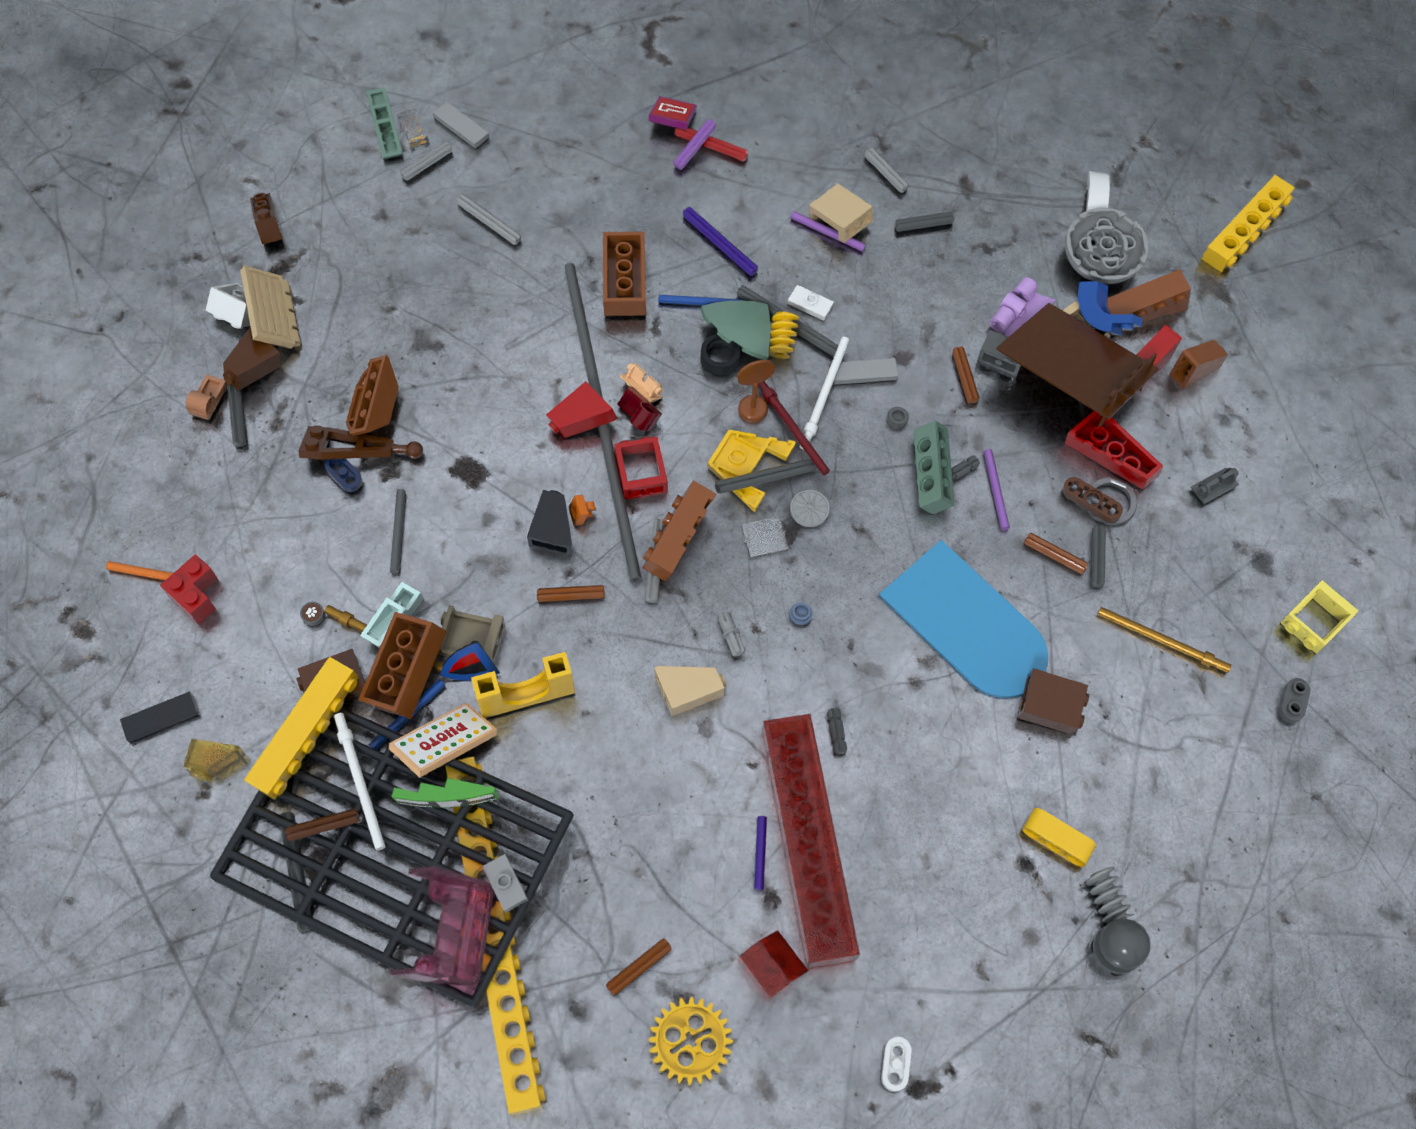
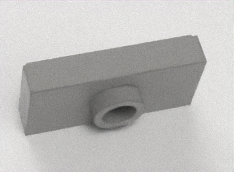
M505 854L482 866L505 912L528 900Z

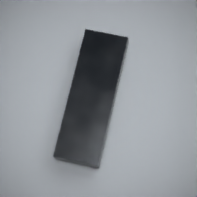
M189 691L120 719L126 740L130 743L197 716L199 713L193 696Z

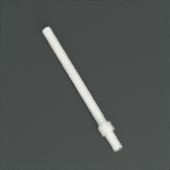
M843 336L840 340L810 420L803 429L804 435L809 442L812 436L816 435L817 423L849 343V338Z
M338 713L334 715L339 731L337 737L339 743L343 744L375 850L379 851L385 848V844L352 741L354 737L351 729L347 727L344 714Z

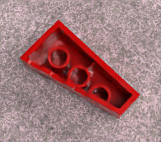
M1093 411L1068 432L1065 440L1067 446L1142 490L1159 476L1163 465L1112 417L1099 427L1098 425L1102 417L1099 413Z

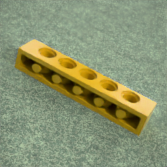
M1274 175L1212 241L1201 259L1221 273L1227 266L1231 268L1238 259L1236 256L1238 254L1242 256L1249 247L1248 243H1254L1260 235L1259 231H1265L1270 225V219L1277 218L1282 211L1281 207L1288 206L1293 199L1291 194L1295 187Z

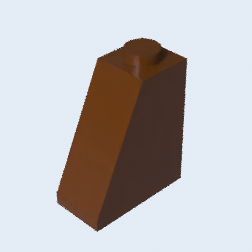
M249 328L223 363L224 380L229 385L232 384L239 391L280 367V352L269 343L253 340L251 328Z
M353 649L330 656L352 669L359 677L355 689L350 693L348 692L344 699H359L365 685V679ZM329 657L297 668L300 677H297L296 680L301 691L307 690Z

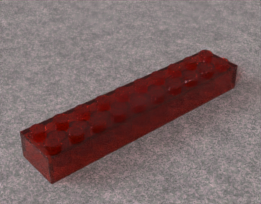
M811 714L763 721L762 734L807 968L857 960L860 952Z

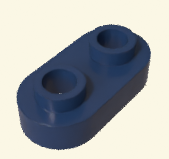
M326 459L325 469L327 473L343 490L354 492L362 486L363 480L359 471L347 459ZM337 466L341 467L338 470H334ZM352 480L355 481V482L352 483V484H348L349 481H352Z

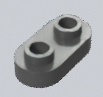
M1293 678L1284 686L1279 706V715L1287 723H1297L1305 716L1310 696V686L1305 680ZM1296 686H1298L1302 690V692L1298 691L1296 689ZM1291 706L1296 708L1297 712L1292 711Z

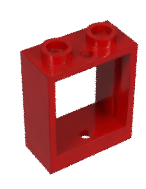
M647 436L639 440H624L614 444L625 500L668 493V481L658 437ZM654 451L659 476L628 481L622 456Z

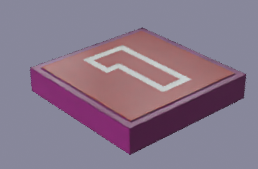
M659 96L649 114L648 121L686 130L696 112L697 105Z

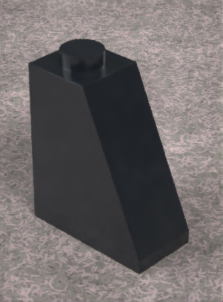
M556 490L542 491L527 535L530 547L572 557L573 548L565 495Z

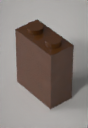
M1033 668L1027 675L1017 718L1072 735L1078 729H1081L1084 723L1085 716L1082 715L1083 707L1087 706L1089 694L1087 693L1088 685Z

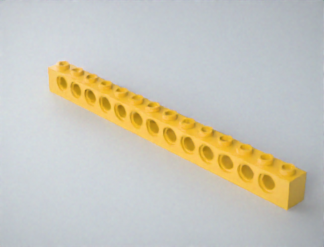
M474 756L459 760L482 770L481 763L477 764ZM446 766L448 778L474 782L475 778ZM460 806L453 807L454 813L457 814ZM479 807L475 812L468 813L466 816L467 819L488 829V824H493L491 813ZM460 827L458 831L460 844L477 852L486 851V856L494 860L499 857H494L493 848L497 847L496 843L481 836L473 837L470 835V831ZM462 856L466 875L478 881L481 876L486 875L482 867L483 865ZM468 887L472 907L506 923L507 920H511L510 911L505 912L500 902L496 901L492 909L483 908L484 902L492 898ZM473 919L476 937L497 947L504 933L499 931L496 934L488 933V925ZM513 936L486 990L508 1113L511 1116L541 1109V1101L546 1100L543 1084L538 1085L536 1074L541 1073L538 1058H533L531 1048L535 1047L534 1035L532 1031L528 1032L526 1022L530 1021L528 1006H523L521 996L525 995L523 980H518L516 970L521 969L518 954L513 955L511 946L516 944L515 936ZM479 951L482 970L485 971L491 957ZM509 973L510 980L507 984L500 985L497 983L500 974ZM507 998H513L515 1000L513 1009L509 1011L503 1010V1001ZM511 1024L520 1025V1032L515 1037L507 1035V1028ZM516 1050H523L525 1052L524 1060L518 1064L513 1063L512 1054ZM527 1076L530 1078L529 1087L523 1091L518 1090L516 1086L518 1079Z

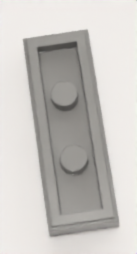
M445 102L433 112V117L475 149L489 138V133L448 102Z
M895 358L841 362L834 379V385L897 380L898 372Z

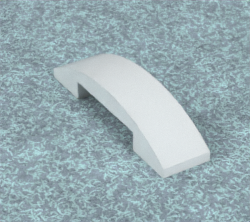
M1089 171L1086 211L1094 208H1108L1109 174Z

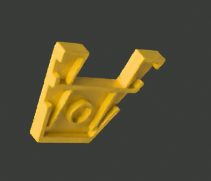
M728 430L708 461L707 467L720 480L752 473L766 452L787 461L796 447V442L788 440V442L779 441L774 437H756V434ZM753 486L733 491L754 512H756L765 497V492Z

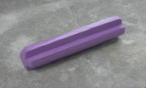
M707 119L673 161L676 168L682 170L715 130L716 124L714 121Z

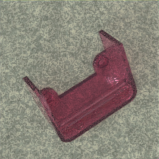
M435 866L409 869V875L429 880V898L435 903L442 904L433 955H421L416 959L414 968L391 969L390 975L431 983L461 986L476 984L481 975L494 892L491 884L482 879Z

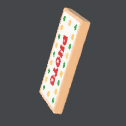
M465 703L389 743V750L420 778L496 736L497 729L468 703Z

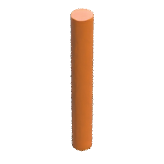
M108 561L106 569L110 571L159 580H166L173 574L172 572Z

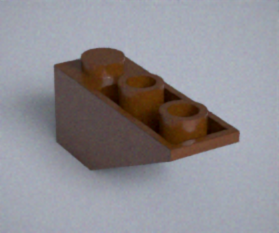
M270 193L254 195L250 198L254 222L262 244L282 240L280 226Z

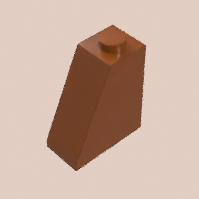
M1215 340L1185 349L1179 356L1170 375L1182 389H1185L1221 367L1228 354Z

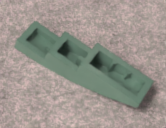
M385 87L366 91L383 159L403 155Z

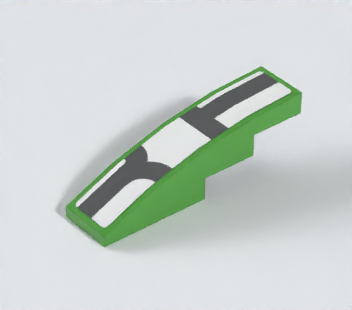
M447 778L445 788L421 783L418 792L394 788L392 798L398 804L419 807L475 805L499 799L500 796L495 787Z

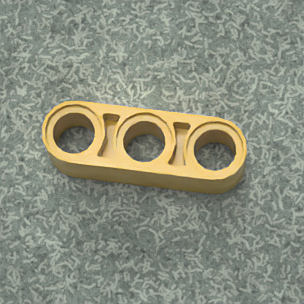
M1039 808L1032 810L1022 828L1027 836L1079 867L1086 866L1097 846L1089 837Z

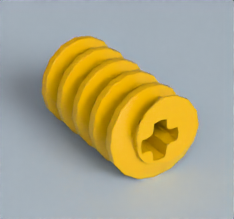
M776 312L772 317L774 323L771 324L769 356L780 359L790 358L787 354L793 353L794 349L789 347V345L795 344V340L790 339V337L797 336V333L791 329L798 328V324L793 322L799 320L798 315L790 312Z

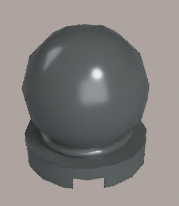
M1115 919L1102 927L1093 937V957L1097 964L1108 973L1128 974L1143 965L1149 957L1150 937L1146 929L1135 920Z

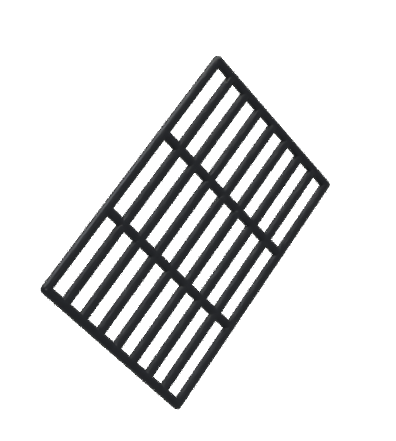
M344 708L334 713V715L343 713L345 720L391 740L390 743L404 736ZM327 728L325 732L320 733V735L339 743L337 731ZM352 741L355 751L379 762L372 775L361 770L365 783H367L366 787L370 797L375 788L391 795L394 788H399L381 779L388 766L426 784L445 788L446 781L427 773L419 778L402 761L393 758L394 753L389 750V745L385 752L382 753L361 742ZM315 748L309 754H306V756L352 776L349 764ZM454 758L444 765L475 778L473 783L480 785L486 783L562 819L556 831H553L490 801L474 805L550 840L544 854L467 819L466 816L472 805L460 806L457 814L443 807H419L451 822L447 833L443 836L372 803L376 816L440 845L432 859L382 835L386 849L427 867L420 882L344 846L351 832L373 842L370 830L358 823L342 827L335 841L321 834L304 837L330 850L323 863L248 828L255 815L283 828L298 824L262 807L261 805L267 795L258 790L212 869L210 878L471 1008H477L574 814L566 808ZM299 769L296 774L291 775L355 805L354 809L358 811L359 817L361 816L363 808L359 796L302 769ZM288 790L277 796L319 817L335 814ZM460 827L539 863L532 877L513 868L519 882L527 886L525 894L528 900L513 908L515 912L509 924L430 887L436 873H439L499 902L491 886L442 864L448 850L483 866L494 860L454 841ZM245 837L317 872L311 885L308 886L236 851L237 846L242 838ZM338 855L414 890L415 893L409 904L407 905L333 869L332 866ZM231 859L304 895V898L299 907L295 909L222 872ZM326 877L402 913L403 915L397 927L394 928L320 892L319 890ZM427 896L504 933L497 947L418 910L423 897ZM313 900L390 937L384 951L382 952L307 915L306 913ZM414 919L490 956L491 959L485 971L406 934L405 932L411 920ZM399 943L407 945L478 980L479 983L473 995L467 994L392 957Z

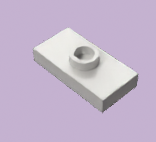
M799 285L795 287L787 301L788 305L825 321L834 306L833 301Z

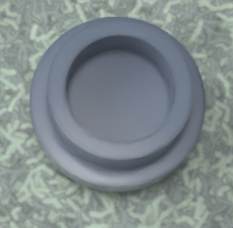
M805 603L794 604L789 613L790 619L797 625L809 623L813 615L812 609Z

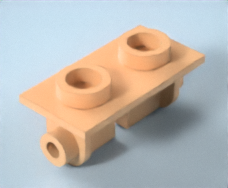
M630 363L627 367L628 372L619 376L629 387H633L650 403L663 398L661 395L663 392L662 385L651 376H647L646 380H644L647 372L638 364Z

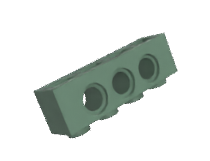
M932 421L914 429L913 443L916 454L918 503L923 510L935 514L951 508L955 504L948 428L937 421Z

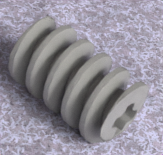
M1114 867L1095 872L1086 881L1088 886H1095L1090 891L1091 895H1099L1094 901L1096 905H1103L1099 909V913L1108 914L1102 920L1105 924L1115 919H1126L1134 915L1126 913L1131 908L1130 904H1122V901L1127 896L1118 895V892L1123 888L1122 885L1114 886L1113 884L1119 879L1118 876L1109 875L1114 870Z

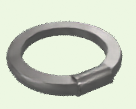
M1106 477L1094 481L1091 486L1096 489L1101 486L1112 485L1123 490L1128 496L1130 506L1128 512L1114 523H1108L1087 510L1089 515L1097 522L1110 526L1121 525L1129 521L1136 512L1137 498L1128 483L1115 477ZM1092 495L1086 497V500L1092 505Z

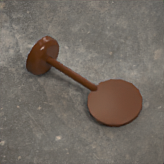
M758 360L749 363L736 376L738 383L748 386L753 385L752 395L744 397L738 406L739 416L748 423L761 422L767 416L768 405L762 397L757 396L758 383L767 380L774 374L775 365L770 360Z

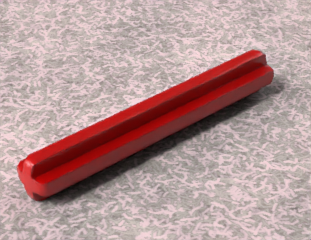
M688 127L686 130L675 129L676 136L689 141L698 132ZM709 136L702 144L704 147L741 161H746L748 157V150Z

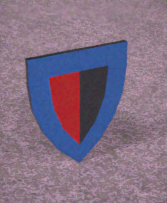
M472 641L449 656L443 664L440 676L454 680L469 681L474 676L495 671V674H499L500 671L480 643Z

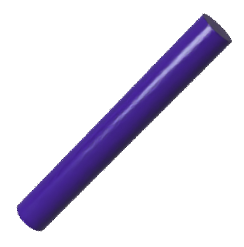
M766 816L757 817L754 890L756 891L764 890Z

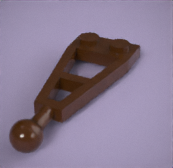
M315 425L308 426L298 451L299 458L321 460L391 457L392 453L407 454L408 457L417 459L423 454V446L416 441H412L407 445L394 444L392 439L366 434L352 436L346 430ZM329 438L356 443V446L352 448H326Z

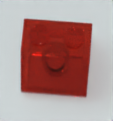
M778 930L756 942L739 955L738 958L739 964L768 1003L809 972Z

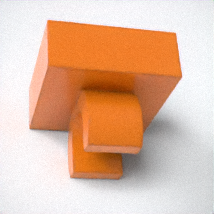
M575 495L569 505L574 526L583 525L586 518L593 516L592 511H596L594 502H585L583 495Z

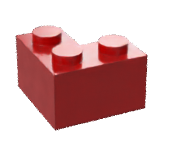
M196 554L160 584L167 596L197 624H200L216 609L203 592L214 584L218 578L213 570Z

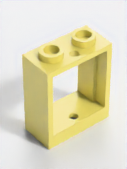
M1322 580L1280 623L1289 633L1294 634L1301 640L1306 648L1317 654L1355 616L1358 610ZM1311 599H1314L1339 621L1323 639L1296 617Z

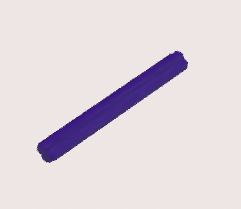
M687 207L684 209L683 217L747 274L753 276L757 273L758 266L693 208Z

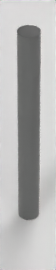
M397 489L390 562V573L393 574L399 573L406 493L404 489Z

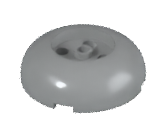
M1094 208L1081 213L1070 225L1065 238V251L1071 266L1082 277L1092 282L1099 281L1103 284H1116L1131 278L1141 269L1148 255L1147 236L1140 224L1126 217V213L1112 208ZM1091 240H1094L1096 244L1092 245Z

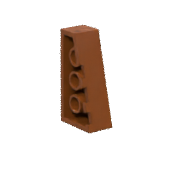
M1181 269L1107 298V307L1112 315L1133 314L1142 318V322L1188 310L1191 288Z
M693 480L682 496H676L671 505L674 507L673 512H668L662 521L665 527L663 530L659 529L652 540L655 542L654 547H649L643 556V559L646 560L642 567L644 570L665 582L667 581L685 552V545H688L695 534L696 529L694 528H697L708 511L706 508L714 500L716 493Z

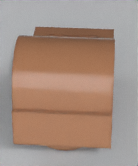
M206 374L198 390L190 391L186 398L188 413L209 420L228 387L227 382Z

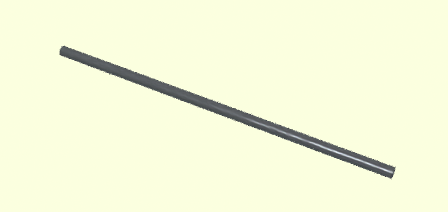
M568 263L565 265V272L589 385L603 398L575 265ZM609 423L598 426L630 581L638 582L642 578Z

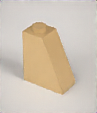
M654 667V677L671 716L724 696V690L727 687L725 678L722 674L718 675L714 667Z

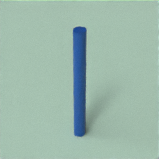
M677 295L658 296V303L707 305L716 302L742 300Z
M437 680L420 696L413 716L446 686L443 681ZM399 716L387 728L397 732L409 719ZM378 735L369 746L377 750L388 739Z

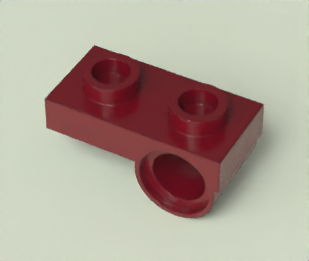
M633 387L626 389L617 404L631 417L630 423L641 431H652L662 415Z

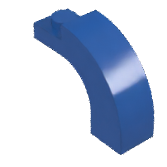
M1099 281L1079 282V308L1083 317L1090 325L1117 336H1121L1122 330L1131 331L1133 327H1142L1143 319L1136 315H1112L1107 307V285Z

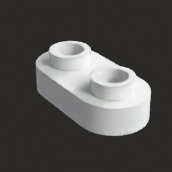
M902 1037L890 1039L884 1049L881 1081L883 1086L892 1092H898L905 1088L909 1079L912 1050L909 1042ZM894 1047H899L901 1049V1056L894 1055ZM894 1073L898 1076L899 1080L897 1083L890 1081V1074Z

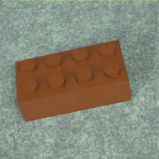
M603 232L604 316L646 315L645 232Z
M394 612L358 700L373 708L411 720L447 631L433 622Z

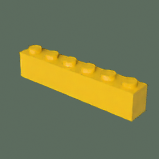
M329 657L244 778V781L274 800L277 796H280L285 791L287 781L291 775L296 774L300 769L302 759L315 747V740L320 733L325 732L328 728L329 720L333 714L342 708L343 700L348 692L350 693L355 689L358 682L357 679L359 678L356 673Z

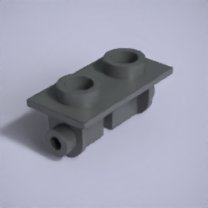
M1224 468L1191 486V489L1202 503L1206 504L1239 485L1236 481L1239 475L1236 468Z

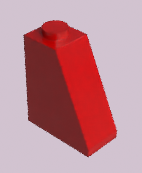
M1165 325L1136 355L1142 359H1149L1154 353H1157L1153 365L1159 368V371L1170 361L1182 337Z
M586 381L546 414L550 421L548 426L555 434L560 432L564 438L617 419L612 407Z

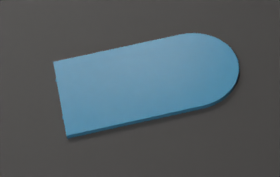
M942 540L925 552L920 559L896 580H893L879 594L900 617L970 684L985 694L1000 698L1023 695L1027 675L1033 668L1046 672L1048 650L1044 638L1038 629Z

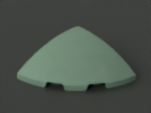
M738 300L716 302L701 306L700 310L704 320L708 325L713 324L718 329L717 335L727 343L734 341L742 347L744 353L763 360L768 359L770 346L768 304Z

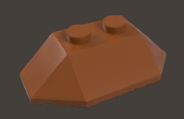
M386 355L370 359L367 364L369 367L363 372L355 387L346 420L347 428L352 436L371 432L390 423L399 386L390 359Z

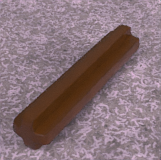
M353 808L285 828V835L289 841H294L358 823L359 813Z

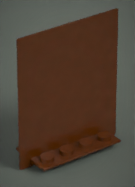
M1051 303L1046 304L996 348L1002 354L1099 413L1102 417L1098 425L1099 427L1110 419L1130 398H1133L1138 390L1142 391L1144 384L1159 369L1153 365L1157 353H1154L1149 359H1142Z

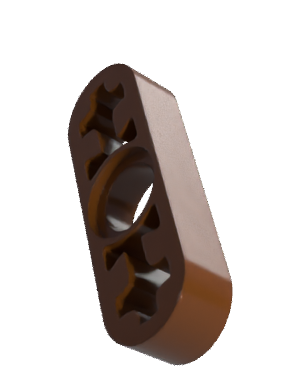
M1070 477L1065 481L1063 486L1065 497L1108 523H1114L1120 519L1123 508L1119 502L1077 477ZM1076 485L1077 490L1073 492L1069 490L1070 487ZM1085 490L1083 498H1080L1081 493ZM1094 495L1098 498L1099 502L1091 505L1087 502L1086 497ZM1102 502H1105V505L1103 506L1102 510H1100L1099 508L1101 507ZM1114 508L1116 510L1115 513L1109 515L1108 511Z

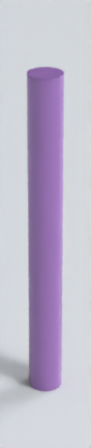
M792 212L791 219L840 241L838 231L800 213ZM853 238L844 243L861 252L866 247V244Z
M992 449L984 450V457L1001 530L1006 531L1010 529L994 456Z

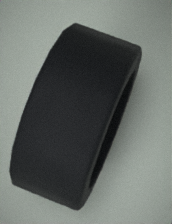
M717 334L709 336L702 343L700 359L702 366L713 375H729L739 366L741 359L740 345L734 341L727 343ZM715 347H726L733 352V358L727 362H715L709 358L708 352Z

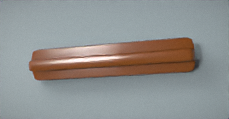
M962 346L955 347L952 353L967 402L969 404L977 403L979 394L965 349Z
M1029 533L1025 539V545L1080 574H1083L1088 566L1086 561L1033 533Z
M603 585L537 589V600L539 602L600 599L605 596Z
M665 938L661 939L607 982L606 987L612 995H616L671 951L669 942Z

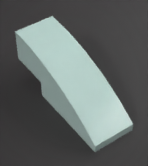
M401 582L391 598L386 597L360 636L380 648L394 612L412 616L424 600L421 592Z

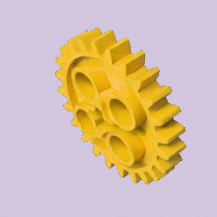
M690 997L689 1004H685L684 1000L680 998L678 1007L673 1002H670L671 1011L668 1012L662 1008L663 1019L659 1017L654 1018L659 1026L650 1027V1031L656 1034V1036L650 1037L649 1042L656 1044V1046L652 1047L649 1051L651 1054H658L653 1063L662 1062L659 1072L662 1073L668 1069V1079L670 1080L674 1075H677L678 1084L682 1082L683 1078H687L688 1085L691 1086L693 1078H696L699 1085H701L702 1076L704 1075L711 1081V1071L713 1070L720 1074L721 1070L718 1064L727 1065L723 1055H731L732 1052L725 1047L726 1045L733 1044L732 1039L726 1038V1035H729L732 1029L723 1027L728 1022V1019L720 1020L719 1016L722 1011L717 1010L713 1013V1003L711 1002L707 1007H704V1000L702 998L698 1005L694 1004L693 997ZM694 1016L700 1017L703 1021L702 1027L699 1029L691 1028L688 1023L690 1018ZM676 1029L680 1033L681 1037L677 1042H670L666 1039V1033L669 1030ZM711 1029L709 1034L695 1040V1047L687 1044L674 1054L670 1053L671 1049L686 1042L687 1035L694 1038L704 1030ZM704 1040H711L715 1043L716 1048L713 1052L706 1053L702 1050L701 1044ZM689 1053L693 1058L692 1064L682 1066L678 1061L679 1055Z

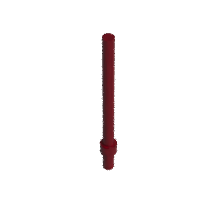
M765 381L758 383V387L763 392L762 396L766 402L771 403L822 475H827L830 469L778 400L777 393Z

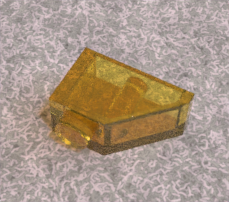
M191 739L183 767L194 778L215 777L243 759L245 753L237 745Z

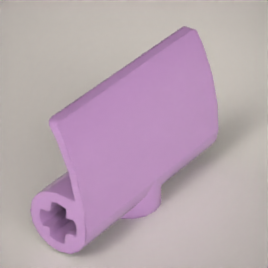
M1023 277L1014 290L1006 295L1000 308L989 321V324L994 331L1009 337L1046 304H1053L1055 299L1036 293L1038 288L1036 282L1029 277Z

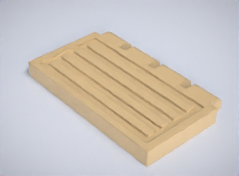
M244 265L240 272L253 340L289 349L300 346L301 342L297 330L292 297L290 296L289 282L283 280L281 275Z

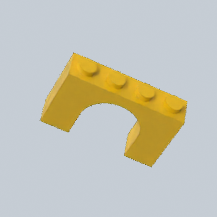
M566 651L542 658L543 671L537 676L522 682L501 683L497 680L495 671L471 677L482 716L488 718L574 694L572 672Z

